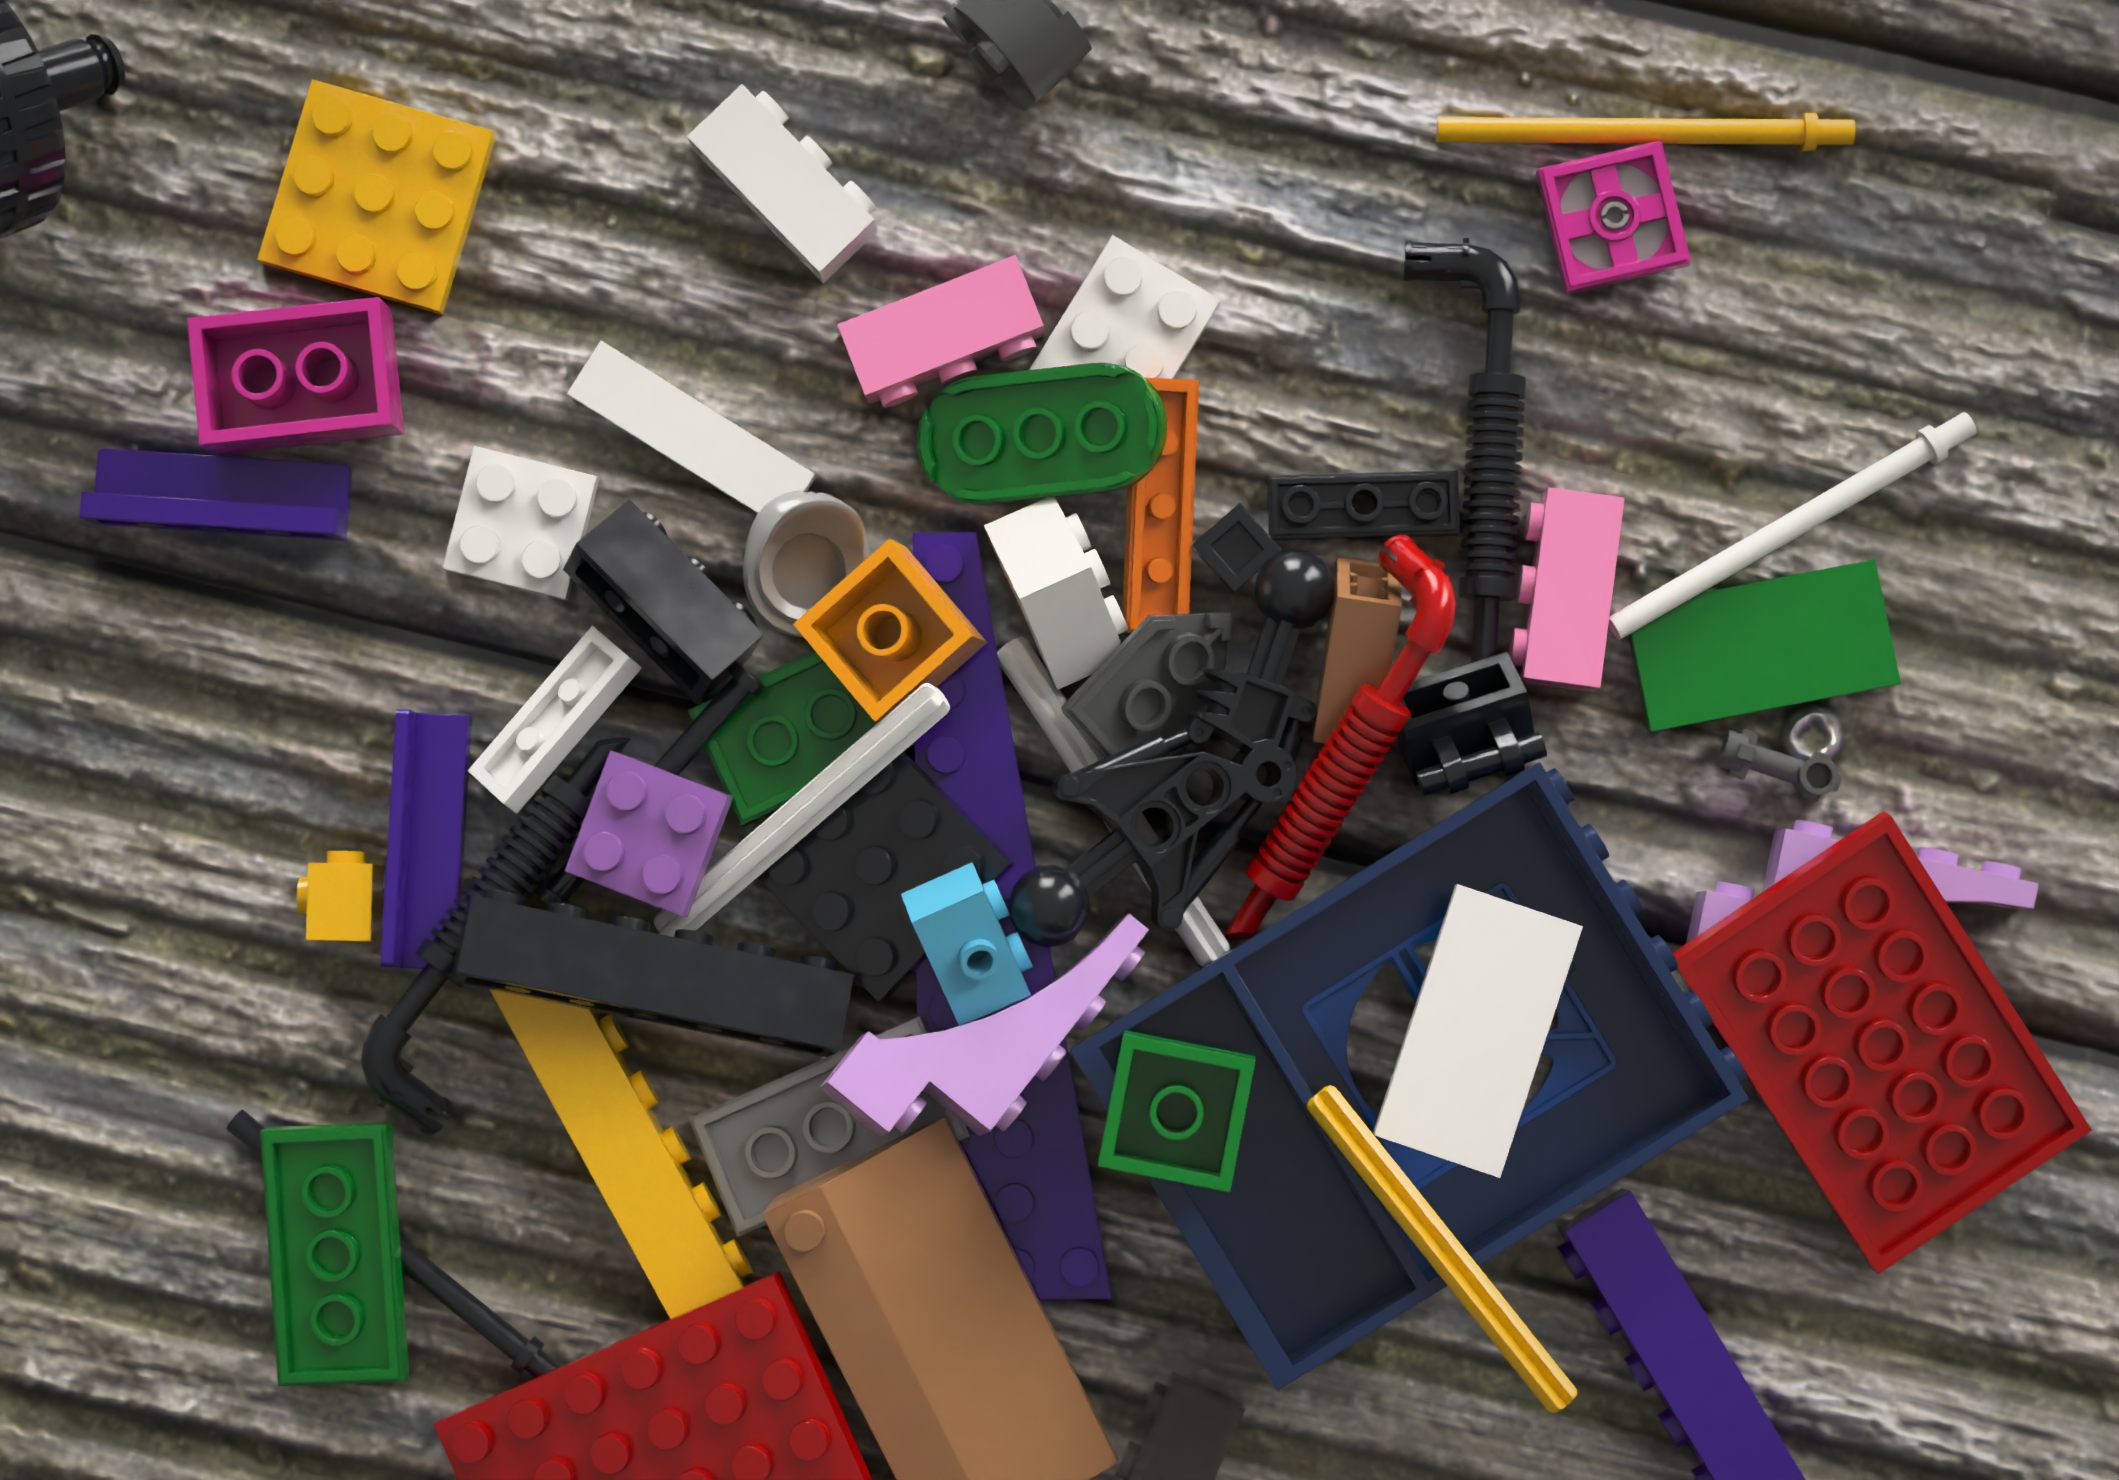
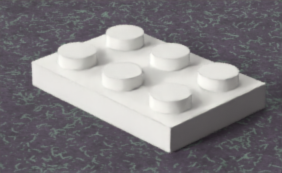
M1112 235L1029 370L1102 362L1125 366L1146 378L1174 379L1220 305L1221 300Z

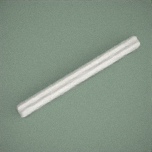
M1021 636L1002 646L997 652L1001 668L1071 773L1104 759L1063 714L1061 707L1067 702V699L1060 689L1057 690L1049 672L1027 639ZM1141 813L1136 822V832L1145 844L1151 845L1159 838ZM1135 862L1133 864L1134 868L1150 890L1139 866ZM1197 896L1183 914L1182 922L1176 928V931L1197 963L1204 967L1227 953L1230 947L1228 941Z
M924 683L707 870L704 873L688 917H682L662 909L653 921L659 934L674 937L675 930L677 929L696 931L947 715L950 710V704L945 695L930 683Z

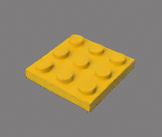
M312 79L257 260L264 265L443 315L497 137L496 134L489 129Z

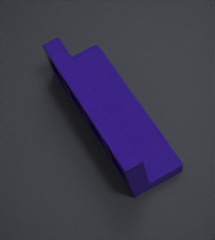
M103 448L98 451L95 492H81L79 517L94 525L347 541L352 470L346 464Z
M407 709L396 710L381 967L423 969L427 963L420 959L415 952L426 938L431 941L435 938L430 933L434 927L438 930L442 929V926L438 923L442 917L449 920L451 916L446 911L450 907L455 910L458 908L454 901L457 897L461 898L472 727V717L468 715L417 713Z

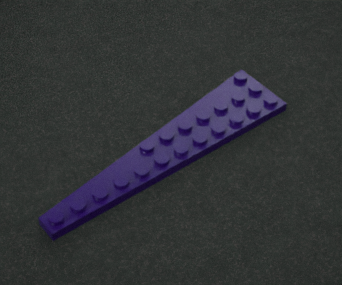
M976 532L913 533L914 557L988 642L937 687L945 695L950 704V710L947 715L914 742L915 763L1015 863L996 884L1009 912V898L1013 886L1024 873L1036 868L977 534ZM1010 915L998 920L1006 937L1017 932L1010 919ZM1019 934L1033 968L1022 972L1030 994L1033 996L1056 981L1050 947H1042L1030 943ZM927 957L916 968L917 1017L924 1016L931 1033L958 1027L959 1024ZM1026 997V998H1024V999H1022V1000H1020V1001H1017V1002H1015V1003H1013V1004H1011V1005H1008V1006H1006V1007H1004V1008H1002V1009H999V1010H997V1011H995V1012H993V1013H990V1014H988V1015H986V1016H984V1017H981V1018H979V1019H977V1020L984 1019V1018H987V1017H989V1016H991V1015H994V1014H996V1013H998V1012H1000V1011H1002V1010H1004V1009H1007V1008H1009V1007H1011V1006H1013V1005H1015V1004H1017V1003H1020V1002H1022V1001L1028 999L1029 997ZM1065 1036L1059 1045L1067 1051L1066 1055L1044 1081H1041L1034 1075L1023 1089L1020 1096L1027 1101V1104L1012 1124L1004 1132L996 1126L990 1132L981 1136L972 1131L973 1136L959 1142L1038 1299H1112Z

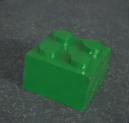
M1124 1030L1098 1167L1230 1193L1256 1062L1255 1056Z

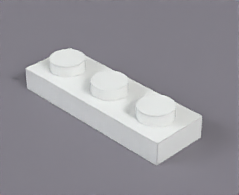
M591 626L469 768L468 772L504 805L517 814L642 667L594 626Z

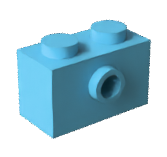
M971 862L901 893L913 927L959 1026L975 1021L1031 996L1022 972L1033 968L1018 932L1006 937L998 921L1010 914L995 880L982 884Z

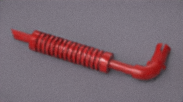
M1407 535L1393 536L1384 544L1397 556V561L1393 560L1386 552L1380 550L1378 562L1384 571L1391 574L1412 595L1410 602L1417 609L1412 623L1405 632L1409 640L1379 688L1367 683L1361 684L1351 700L1353 705L1347 706L1345 715L1341 716L1338 721L1339 726L1334 727L1331 732L1332 736L1327 738L1325 747L1319 751V758L1314 759L1311 764L1312 768L1307 770L1305 779L1301 780L1298 790H1295L1292 794V800L1287 802L1285 811L1280 813L1278 821L1272 826V832L1267 834L1265 842L1259 847V852L1255 853L1246 868V874L1255 885L1225 931L1224 937L1226 940L1251 938L1276 898L1285 901L1295 900L1304 886V880L1309 878L1311 870L1318 864L1317 860L1323 856L1324 849L1328 848L1331 838H1334L1337 834V828L1342 826L1344 817L1349 815L1350 807L1356 804L1357 796H1360L1364 791V786L1368 785L1371 780L1370 775L1376 772L1377 764L1383 761L1384 754L1390 750V743L1395 742L1398 737L1397 732L1402 731L1411 717L1410 710L1401 700L1430 654H1439L1447 641L1454 625L1456 600L1451 578L1443 571L1445 564L1441 560L1435 559L1433 562L1416 545L1415 541Z

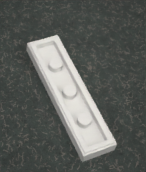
M603 341L599 342L567 392L568 396L756 514L768 502L780 495L793 491L807 492L816 478V475Z

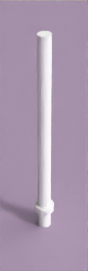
M1963 412L1937 428L1930 425L1916 432V440L1609 617V628L1614 636L1621 640L1929 461L1934 465L1948 458L1949 449L1977 433L1973 420L1967 413Z

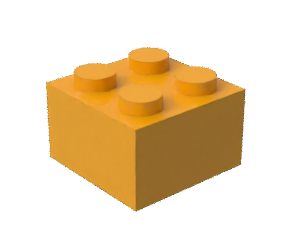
M890 538L793 624L864 710L877 723L922 684L930 683L934 687H938L988 643L908 548Z

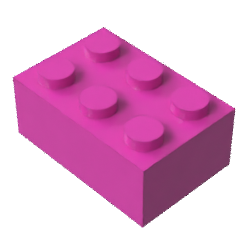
M380 297L187 318L199 445L214 455L405 435L392 310Z

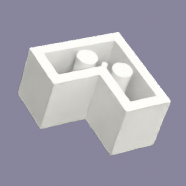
M1047 497L984 525L1002 571L1016 597L1037 649L1057 690L1092 675L1120 646L1121 641L1118 634L1127 631L1128 626L1115 597L1112 595L1104 599L1100 589L1110 585V580L1097 551L1093 549L1086 553L1083 552L1092 547L1077 513L1065 517L1056 498Z

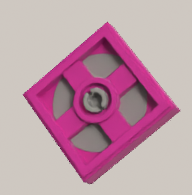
M1662 141L1543 167L1537 170L1536 177L1565 295L1684 268L1690 265L1691 259Z

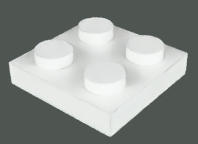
M474 446L442 569L569 601L574 580L563 568L575 544L586 535L600 479L595 475Z

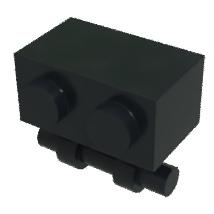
M1508 651L1413 681L1401 700L1410 710L1411 717L1402 731L1397 732V745L1415 786L1419 785L1423 796L1447 789L1449 794L1468 789L1469 781L1500 771L1505 776L1524 771L1525 763L1547 757L1543 738L1540 732L1535 733L1527 690Z

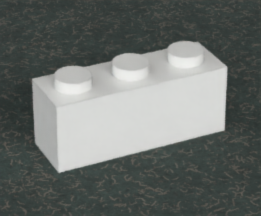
M741 84L687 138L693 151L824 284L878 232L875 219L870 215L876 209V206L851 180L844 187L841 186L826 170L832 164V161L810 137L806 135L800 142L796 140L783 126L789 119L788 116L766 92L762 91L754 97Z

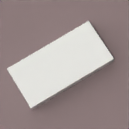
M1456 884L1373 1135L1500 1178L1583 926Z

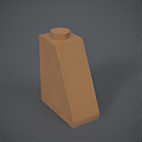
M1337 557L1334 574V600L1329 609L1315 704L1317 714L1313 719V741L1324 743V746L1327 738L1332 736L1331 732L1334 727L1339 726L1338 721L1341 716L1345 715L1347 706L1353 705L1351 700L1361 684L1367 683L1379 688L1392 666L1402 609L1401 584L1376 562Z

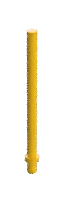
M1802 113L1801 119L1437 117L1436 121L1437 143L1648 144L1662 141V144L1800 145L1801 151H1816L1817 145H1853L1855 141L1854 120L1818 119L1817 113Z

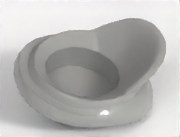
M803 491L785 493L768 502L760 510L751 525L743 563V581L752 609L766 625L776 632L785 635L803 637L793 624L870 556L867 533L858 513L843 501L829 494L814 493L812 491L808 493Z

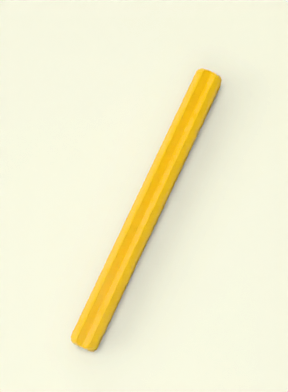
M1329 1085L1315 1094L1306 1104L1309 1113L1546 1410L1554 1414L1569 1405L1578 1394L1575 1386L1337 1088Z

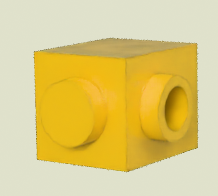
M327 851V863H308V876H300L297 885V910L299 915H306V940L381 942L383 866L366 864V852Z

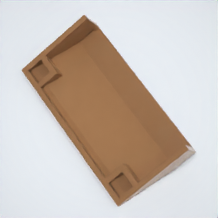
M946 1115L800 1184L771 1200L762 1216L896 1480H1090L1118 1463L1119 1458Z

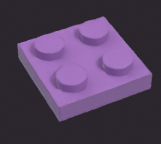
M610 750L565 871L682 917H688L733 796Z

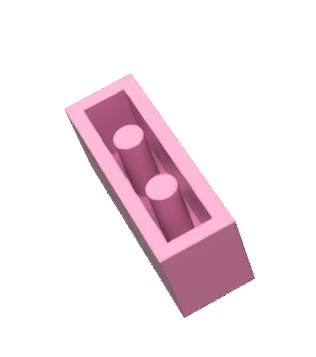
M1016 255L837 324L868 405L880 400L883 408L892 407L914 398L919 394L916 386L940 377L943 385L967 378L978 371L975 363L999 354L1002 362L1026 355L1037 348L1034 340L1044 336V325Z
M1548 487L1541 495L1540 503L1530 502L1525 525V540L1535 541L1532 566H1521L1517 587V603L1527 604L1524 629H1513L1509 648L1510 658L1514 666L1519 667L1518 674L1524 684L1590 693L1601 687L1624 497Z

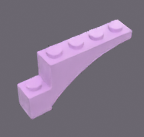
M1795 820L1793 830L1785 828L1774 831L1762 892L1838 842L1839 840L1831 838L1833 827L1809 821ZM1920 847L1918 859L1947 903H1974L2015 910L2034 909L2039 883L2021 880V868L1998 862L1983 861L1981 871L1957 866L1958 854ZM1717 881L1715 892L1708 890L1697 892L1686 943L1752 900L1755 889Z
M1131 914L1124 916L1115 922L1082 959L1052 984L1028 999L987 1018L945 1031L903 1038L878 1039L868 1031L856 1041L819 1089L878 1137L889 1133L893 1127L903 1133L911 1125L927 1104L926 1101L918 1096L922 1090L978 1136L990 1132L994 1126L1004 1132L1026 1106L1027 1101L1020 1096V1093L1034 1075L1041 1081H1044L1066 1055L1067 1051L1059 1044L1071 1028L1075 1025L1079 1030L1083 1031L1104 1007L1106 1001L1098 994L1112 976L1116 977L1120 982L1123 981L1141 960L1145 951L1137 945L1149 929Z

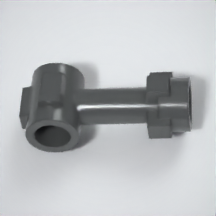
M1742 729L1741 733L1728 730L1717 761V766L1729 770L1727 775L1741 780L1745 779L1748 770L1792 783L1795 790L1799 793V799L1811 803L1817 802L1821 795L1838 791L1842 776L1838 774L1837 767L1831 761L1830 755L1815 752L1810 759L1804 761L1758 746L1759 733L1747 729Z

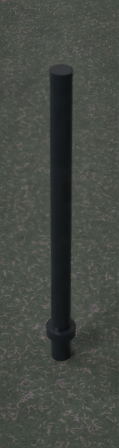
M242 1109L230 1121L226 1130L262 1158L260 1131L265 1129V1127ZM400 1236L402 1272L512 1359L513 1362L510 1366L520 1375L527 1371L536 1378L561 1367L559 1363L542 1351L545 1345L535 1336L531 1340L527 1339Z

